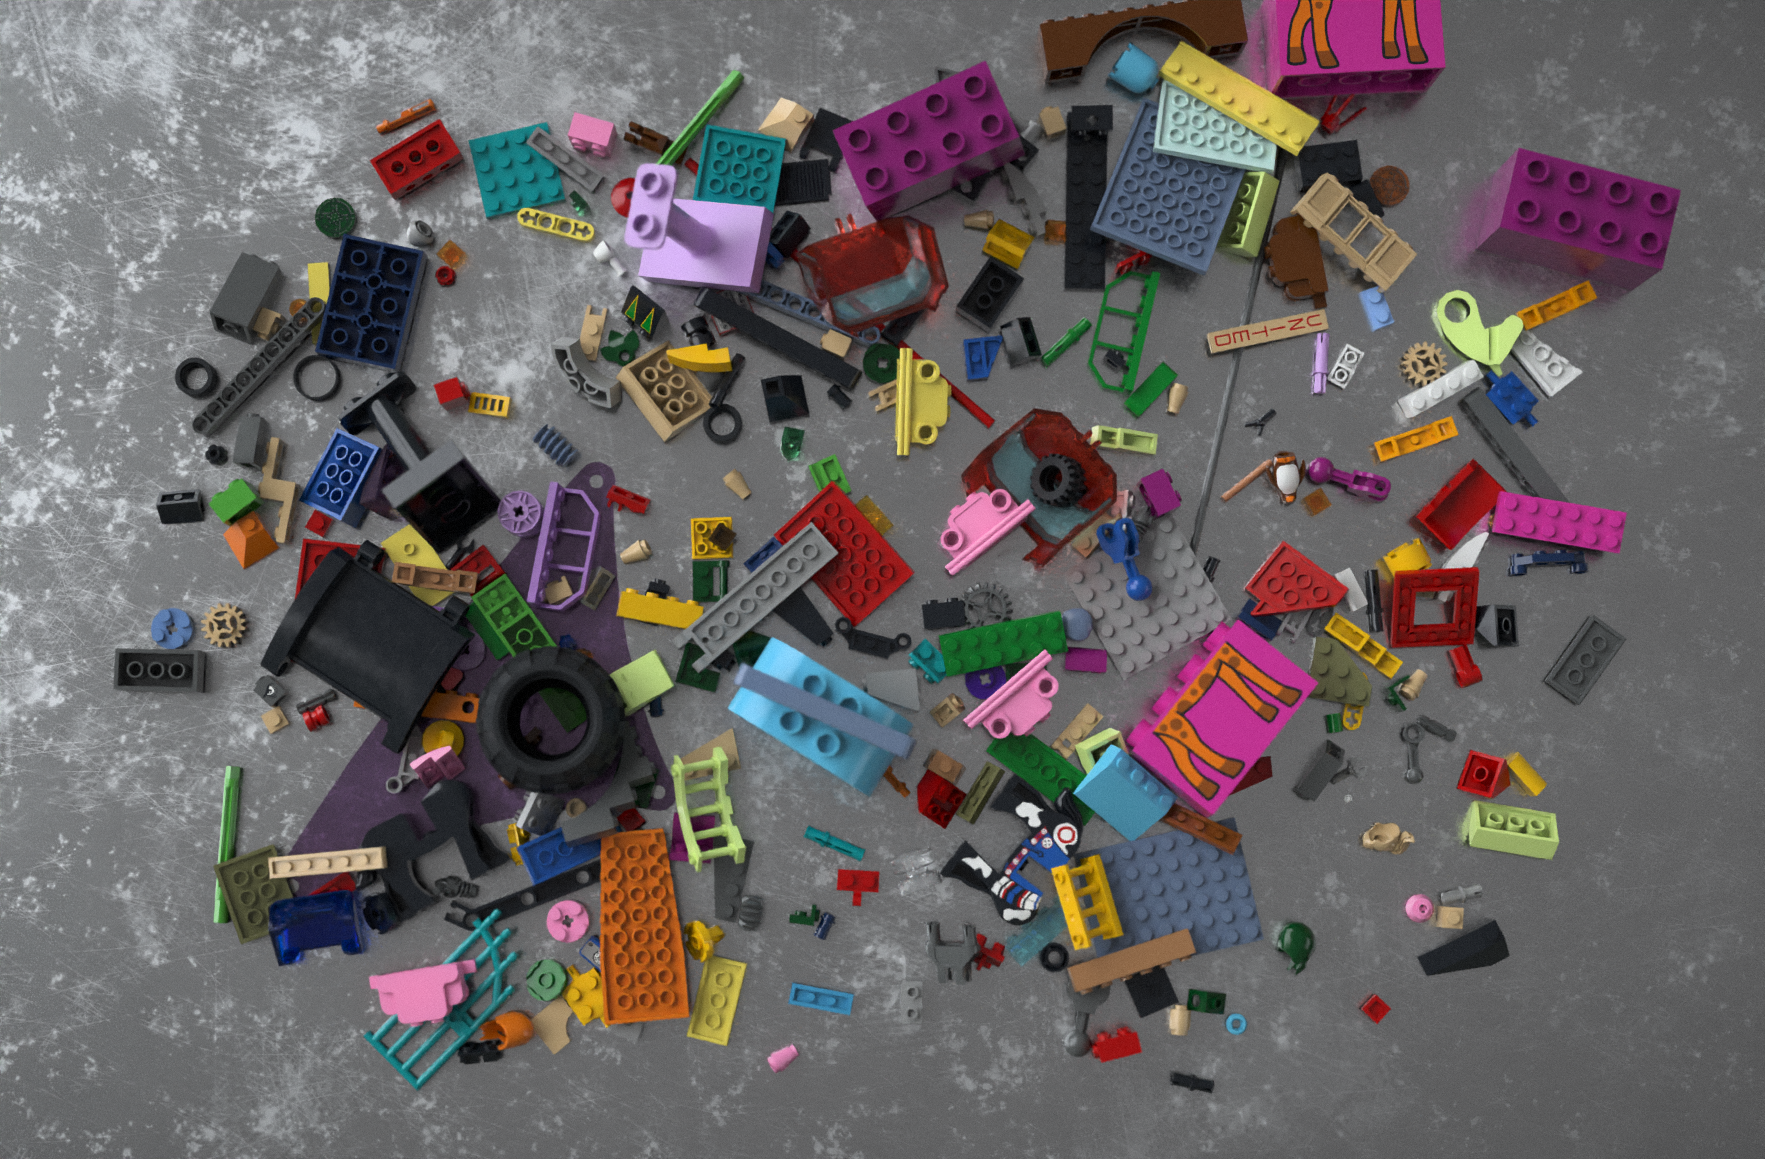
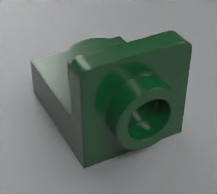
M812 904L811 917L807 916V912L795 911L794 914H790L789 923L814 926V922H819L820 910L816 909L817 905Z

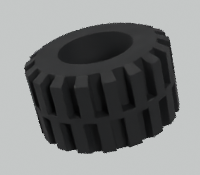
M1057 453L1041 457L1042 461L1038 460L1035 463L1037 466L1032 468L1033 476H1030L1032 481L1030 488L1034 490L1032 493L1037 497V500L1059 508L1070 507L1071 503L1075 504L1078 502L1077 498L1082 497L1083 494L1081 492L1086 488L1084 482L1087 481V478L1083 476L1086 472L1084 468H1081V463L1077 462L1076 459ZM1061 471L1062 482L1055 490L1054 480Z

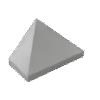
M601 566L591 570L587 594L578 601L595 611L614 580L615 575ZM583 575L578 577V591L581 588Z

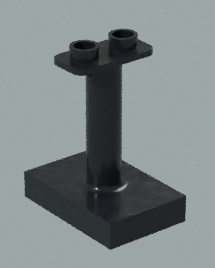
M404 371L388 373L378 380L376 388L364 397H355L349 400L344 405L343 412L338 416V421L351 435L358 434L371 424L376 427L407 471L382 491L400 515L439 554L498 511L501 499L452 440H449L433 453L430 451L398 406L399 403L415 392L416 385Z

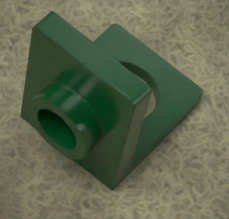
M1409 675L1403 676L1384 689L1388 694L1386 697L1392 707L1396 706L1399 712H1403L1407 708L1393 688L1410 678Z
M1189 989L1187 1009L1224 1015L1226 994ZM1195 995L1200 997V1004L1197 1007L1193 1004Z

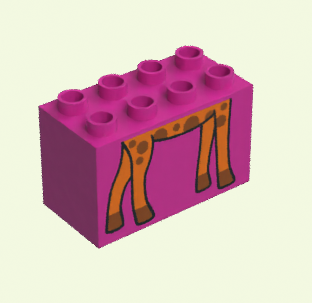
M1264 0L1261 5L1267 90L1280 98L1428 91L1446 67L1440 0Z
M1237 620L1231 628L1223 621L1220 622L1203 643V646L1211 652L1204 660L1195 654L1177 676V678L1185 683L1179 693L1169 686L1151 708L1159 715L1154 724L1151 725L1145 719H1142L1125 740L1134 748L1129 753L1132 759L1205 818L1212 816L1318 684L1317 681L1240 620Z

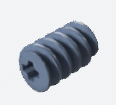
M546 424L533 437V442H539V448H545V454L551 453V460L557 459L556 464L558 466L562 465L563 468L574 459L579 450L571 451L570 449L573 444L565 445L567 438L565 437L560 440L561 432L554 434L553 432L556 427L553 426L548 429V424Z

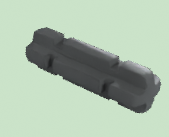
M329 689L324 694L320 693L307 699L306 702L298 703L296 705L299 714H303L309 711V709L313 710L320 705L327 704V701L335 700L337 698L335 691Z
M1425 715L1419 717L1417 723L1423 728L1426 727L1428 731L1440 737L1444 736V739L1450 742L1456 738V731L1447 729L1446 726L1435 720H1430Z

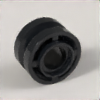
M1047 943L1039 952V961L1047 971L1060 972L1068 965L1069 953L1059 943ZM1053 951L1059 953V960L1056 963H1051L1048 959L1049 954Z

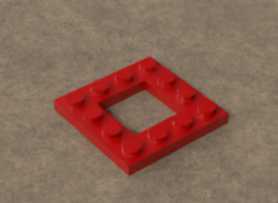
M1478 567L1395 571L1391 647L1474 644L1480 572ZM1455 590L1453 623L1414 625L1416 592Z

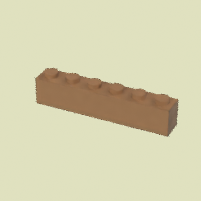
M1187 928L1069 967L1067 970L1074 991H1080L1081 995L1092 992L1093 986L1100 984L1101 988L1113 985L1112 980L1120 978L1122 982L1133 978V973L1140 972V975L1152 972L1151 967L1159 965L1161 969L1172 965V960L1179 958L1180 962L1191 959V954L1196 953Z

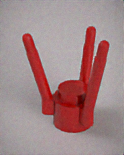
M1351 94L1335 114L1331 113L1329 115L1337 99V95H1334L1324 115L1321 117L1319 125L1326 133L1332 135L1335 132L1337 134L1341 128L1366 111L1367 107L1361 108L1339 124L1341 120L1338 116L1355 95Z

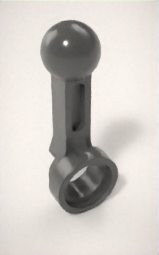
M1411 723L1403 730V737L1407 742L1410 769L1407 772V779L1413 784L1420 783L1424 777L1419 765L1418 744L1423 740L1425 731L1418 723ZM1409 729L1418 731L1419 736L1417 739L1414 740L1408 736Z

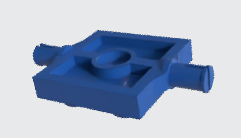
M1492 370L1485 375L1493 383L1491 390L1486 396L1513 425L1523 418L1532 427L1538 422L1531 411L1539 400L1512 371L1502 378H1499Z

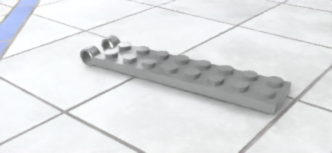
M812 522L809 523L672 641L673 645L679 650L692 638L705 652L692 665L699 674L838 555V552ZM707 637L708 642L703 643V638Z

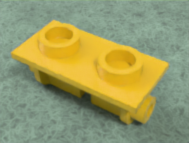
M517 823L508 825L506 830L509 844H517L516 847L510 848L513 862L517 866L522 865L523 862L516 848L530 841V833L517 827Z

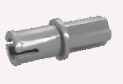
M1480 884L1466 888L1458 887L1457 890L1442 893L1441 901L1443 905L1456 902L1465 903L1466 900L1483 897V892L1480 893L1483 889Z

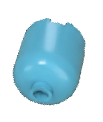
M1130 42L1127 45L1129 51L1122 52L1112 67L1115 72H1110L1108 77L1134 93H1143L1149 87L1153 89L1159 79L1156 76L1159 72V66L1152 57Z

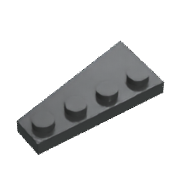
M722 835L714 837V849L727 847L728 844L725 837H722ZM742 839L746 846L744 863L736 864L733 856L730 857L729 855L714 858L716 919L736 922L754 846V841Z

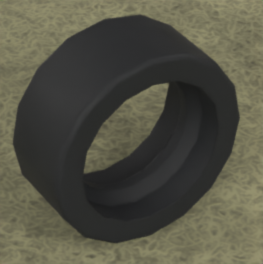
M197 357L182 361L175 372V383L178 388L186 395L194 398L210 394L217 382V375L213 366L204 359ZM192 366L203 367L207 372V382L200 389H191L184 382L185 373Z
M722 404L719 410L713 408L707 410L703 419V426L707 436L712 441L726 444L734 441L739 436L742 430V420L740 413L735 407L729 404ZM719 412H727L734 418V429L727 435H718L711 428V420Z

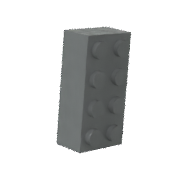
M115 648L113 690L203 693L205 652L200 650Z

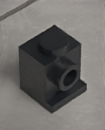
M726 650L711 664L720 671L724 668L730 672L737 663L734 660L736 656Z

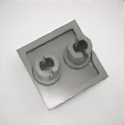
M526 791L525 793L530 796L524 795L523 799L527 803L524 809L520 808L516 811L521 814L520 816L515 814L514 818L518 821L516 826L539 836L551 832L565 801L550 794Z

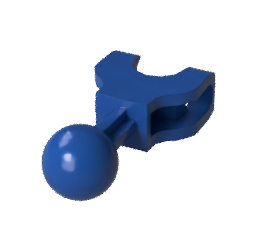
M1122 518L1115 525L1111 523L1102 524L1097 529V538L1101 548L1112 558L1114 564L1123 563L1129 577L1126 584L1128 596L1136 601L1147 599L1152 593V583L1148 577L1140 575L1133 558L1140 555L1138 549L1139 534L1134 522L1129 518ZM1123 525L1127 527L1126 534L1123 530ZM1105 530L1109 532L1110 538L1106 537Z

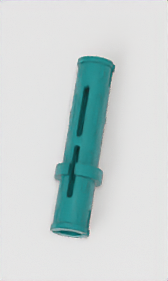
M808 825L803 837L819 843L823 848L826 846L860 862L866 850L834 837L828 831L825 833Z

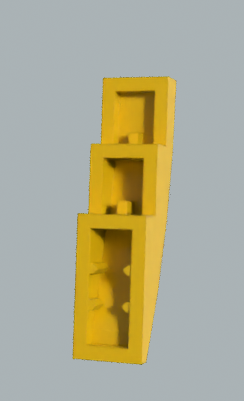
M1335 613L1324 628L1341 644L1390 680L1403 663L1400 659L1389 653L1385 647L1370 638V635L1338 613Z

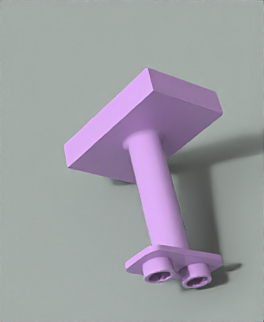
M643 164L640 166L636 176L625 233V242L628 246L643 249L638 276L654 283L693 287L703 286L712 289L759 293L774 214L766 207L674 199L678 180V172L675 168L669 165Z

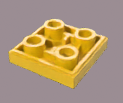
M732 517L691 518L692 560L733 558V542L725 552L708 540L719 523L732 530Z

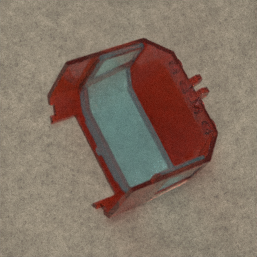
M850 213L846 216L849 231L844 232L842 221L840 218H836L834 222L838 232L837 235L808 244L796 253L806 292L825 320L858 339V333L856 332L925 308L936 312L943 293L945 294L949 287L934 227L909 215L884 218L856 228L853 216Z
M1032 409L984 448L961 474L962 482L966 483L968 490L965 491L967 497L985 485L991 493L997 489L1006 490L1018 506L1029 499L1036 510L1027 516L1028 519L1020 526L1038 546L1022 560L1027 562L1030 560L1036 561V565L1042 568L1117 502V474L1113 471L1112 466L1106 463L1096 450L1102 442L1097 440L1090 445L1087 440L1092 436L1093 432L1089 430L1083 435L1062 412ZM1057 453L1076 459L1077 462L1081 463V468H1084L1086 472L1083 474L1087 478L1084 484L1090 491L1076 504L1073 505L1071 503L1070 507L1059 508L1038 501L1037 497L1032 493L1034 490L1030 488V484H1032L1030 476H1033L1032 468L1037 466L1035 463L1038 460L1042 461L1041 457ZM1061 471L1054 480L1055 490L1062 482Z

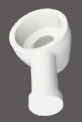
M605 240L602 241L593 254L600 263L609 261L620 277L627 270L626 268L624 269L616 258L609 244Z

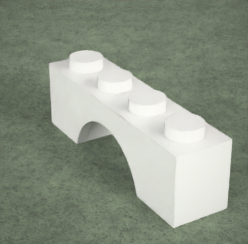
M1469 360L1450 370L1439 379L1397 401L1407 418L1414 417L1484 376L1475 360Z

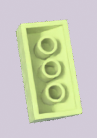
M1244 172L1215 249L1242 257L1258 256L1279 180L1266 172Z
M1474 800L1469 826L1470 846L1552 860L1559 844L1555 813Z

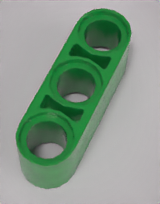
M1163 361L1124 402V405L1139 418L1176 379L1178 374Z

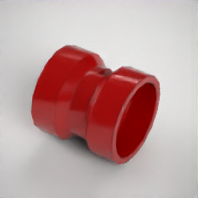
M323 705L316 707L312 712L307 711L302 714L310 732L317 730L321 725L326 726L331 723Z

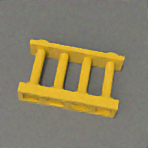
M1100 854L1080 859L1082 866L1070 870L1068 864L1051 868L1075 950L1091 947L1090 939L1100 935L1103 936L1104 940L1124 935ZM1084 874L1088 886L1075 890L1072 878ZM1090 894L1094 906L1081 910L1078 898ZM1097 915L1100 927L1087 931L1084 918Z

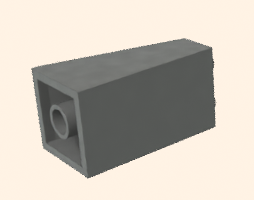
M241 252L209 311L215 331L248 344H253L257 335L253 328L262 307L268 309L282 276L280 267L275 262L262 260L252 253Z

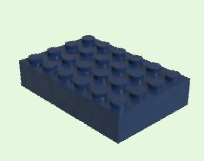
M344 234L315 352L330 359L394 373L400 372L428 257L425 252Z

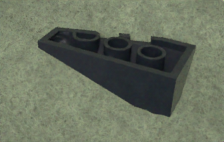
M1488 919L1423 953L1417 959L1426 976L1492 966L1509 957L1510 954L1506 939L1496 920Z

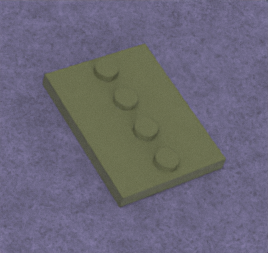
M274 844L213 865L241 944L302 922L287 878L270 879L268 858L279 857Z

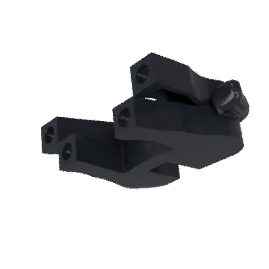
M444 780L435 784L421 801L436 830H431L422 835L410 813H400L372 827L365 834L358 848L386 847L387 868L357 871L355 888L361 891L372 885L377 880V872L380 873L384 882L385 893L388 894L390 903L398 914L401 923L408 921L423 912L427 907L438 902L434 895L425 891L417 883L412 872L411 861L427 857L455 840L471 880H475L513 859L512 855L501 849L493 837L476 821L473 793L466 784L460 781Z

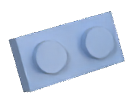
M1379 286L1360 292L1374 331L1394 323L1383 292L1379 293L1376 291Z

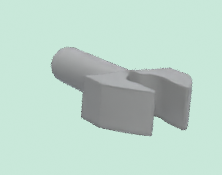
M1353 757L1348 760V768L1335 774L1331 782L1336 784L1351 775L1361 778L1366 774L1368 766L1363 767L1361 770H1354L1356 764L1364 759Z

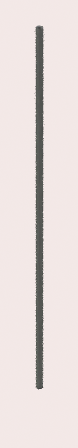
M1282 147L1274 178L1279 180V185L1259 253L1255 259L1240 326L1249 325L1265 256L1264 247L1268 243L1288 151ZM1244 347L1235 349L1190 545L1195 556H1197Z

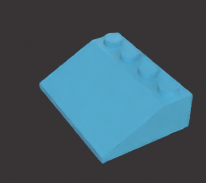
M1112 744L1073 793L1129 841L1137 839L1161 819L1178 799L1176 795L1127 753Z

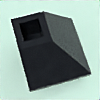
M780 375L761 379L770 423L810 415L801 375Z

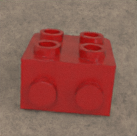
M1139 250L1140 253L1116 265L1114 269L1115 275L1119 273L1124 275L1132 271V267L1137 264L1139 266L1150 262L1152 255Z

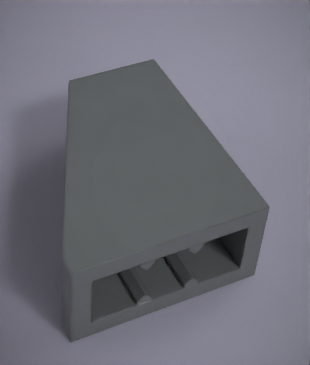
M247 413V417L240 416L233 463L242 468L262 469L265 420L259 417V414Z
M1329 739L1325 742L1298 784L1297 791H1299L1303 798L1311 799L1315 802L1343 764L1345 750Z

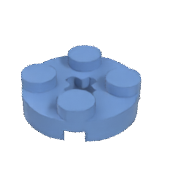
M176 608L163 609L153 619L151 636L161 647L176 650L191 641L194 635V624L190 616L183 610ZM175 623V627L178 630L171 635L169 634L168 626Z

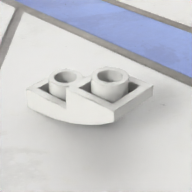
M1346 343L1327 379L1345 389L1365 353Z

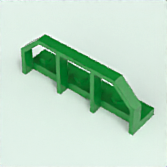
M1129 271L1105 287L1087 366L1103 390L1129 396L1133 392L1160 277L1159 272L1152 271L1151 275ZM1130 277L1144 280V288L1147 291L1146 296L1141 297L1139 308H1143L1142 313L1138 314L1106 306L1109 290ZM1104 312L1136 319L1135 327L1138 330L1137 334L1132 336L1130 347H1133V349L1097 341ZM1096 347L1128 354L1125 366L1129 367L1127 374H1123L1121 386H1124V388L1105 383L1093 364Z

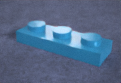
M792 983L788 1004L850 1015L854 994Z

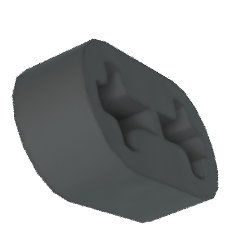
M1334 607L1327 608L1329 612H1324L1322 617L1319 616L1321 609L1313 610L1306 625L1309 635L1316 637L1325 632L1324 628L1330 621ZM1319 619L1321 630L1313 632L1314 628L1311 627V624H1315Z

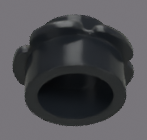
M210 445L208 451L205 452V458L209 460V463L216 465L224 461L225 450L220 445Z

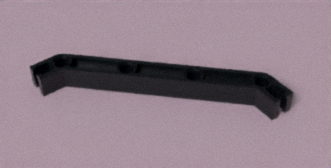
M601 859L477 908L470 907L457 900H452L450 906L454 909L456 907L465 911L463 920L453 918V915L447 912L444 920L468 931H474L476 927L470 925L468 921L472 914L476 915L477 918L479 917L483 922L498 908L502 913L497 920H494V923L601 882ZM582 871L587 872L589 875L586 883L580 882L578 878L579 873ZM526 893L533 895L534 900L530 905L524 902L523 898Z

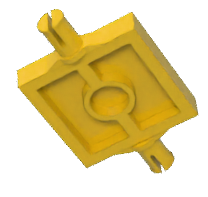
M571 965L566 970L573 980L565 988L562 994L583 1026L591 1020L598 1018L605 1025L601 974L595 967L587 973L579 974L574 965Z

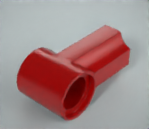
M1467 644L1449 651L1457 670L1456 678L1461 688H1466L1483 681L1481 671L1474 664Z

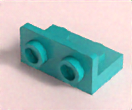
M925 638L908 655L910 658L908 662L916 670L920 668L925 672L923 677L930 684L935 682L938 685L946 677L943 656Z

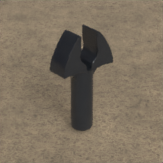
M463 535L454 542L457 544V550L445 565L447 569L451 570L465 553L471 554L475 551L474 539L468 547L463 545L469 535Z

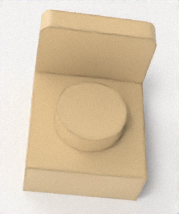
M952 693L933 708L930 714L943 728L965 710L964 703L960 697Z

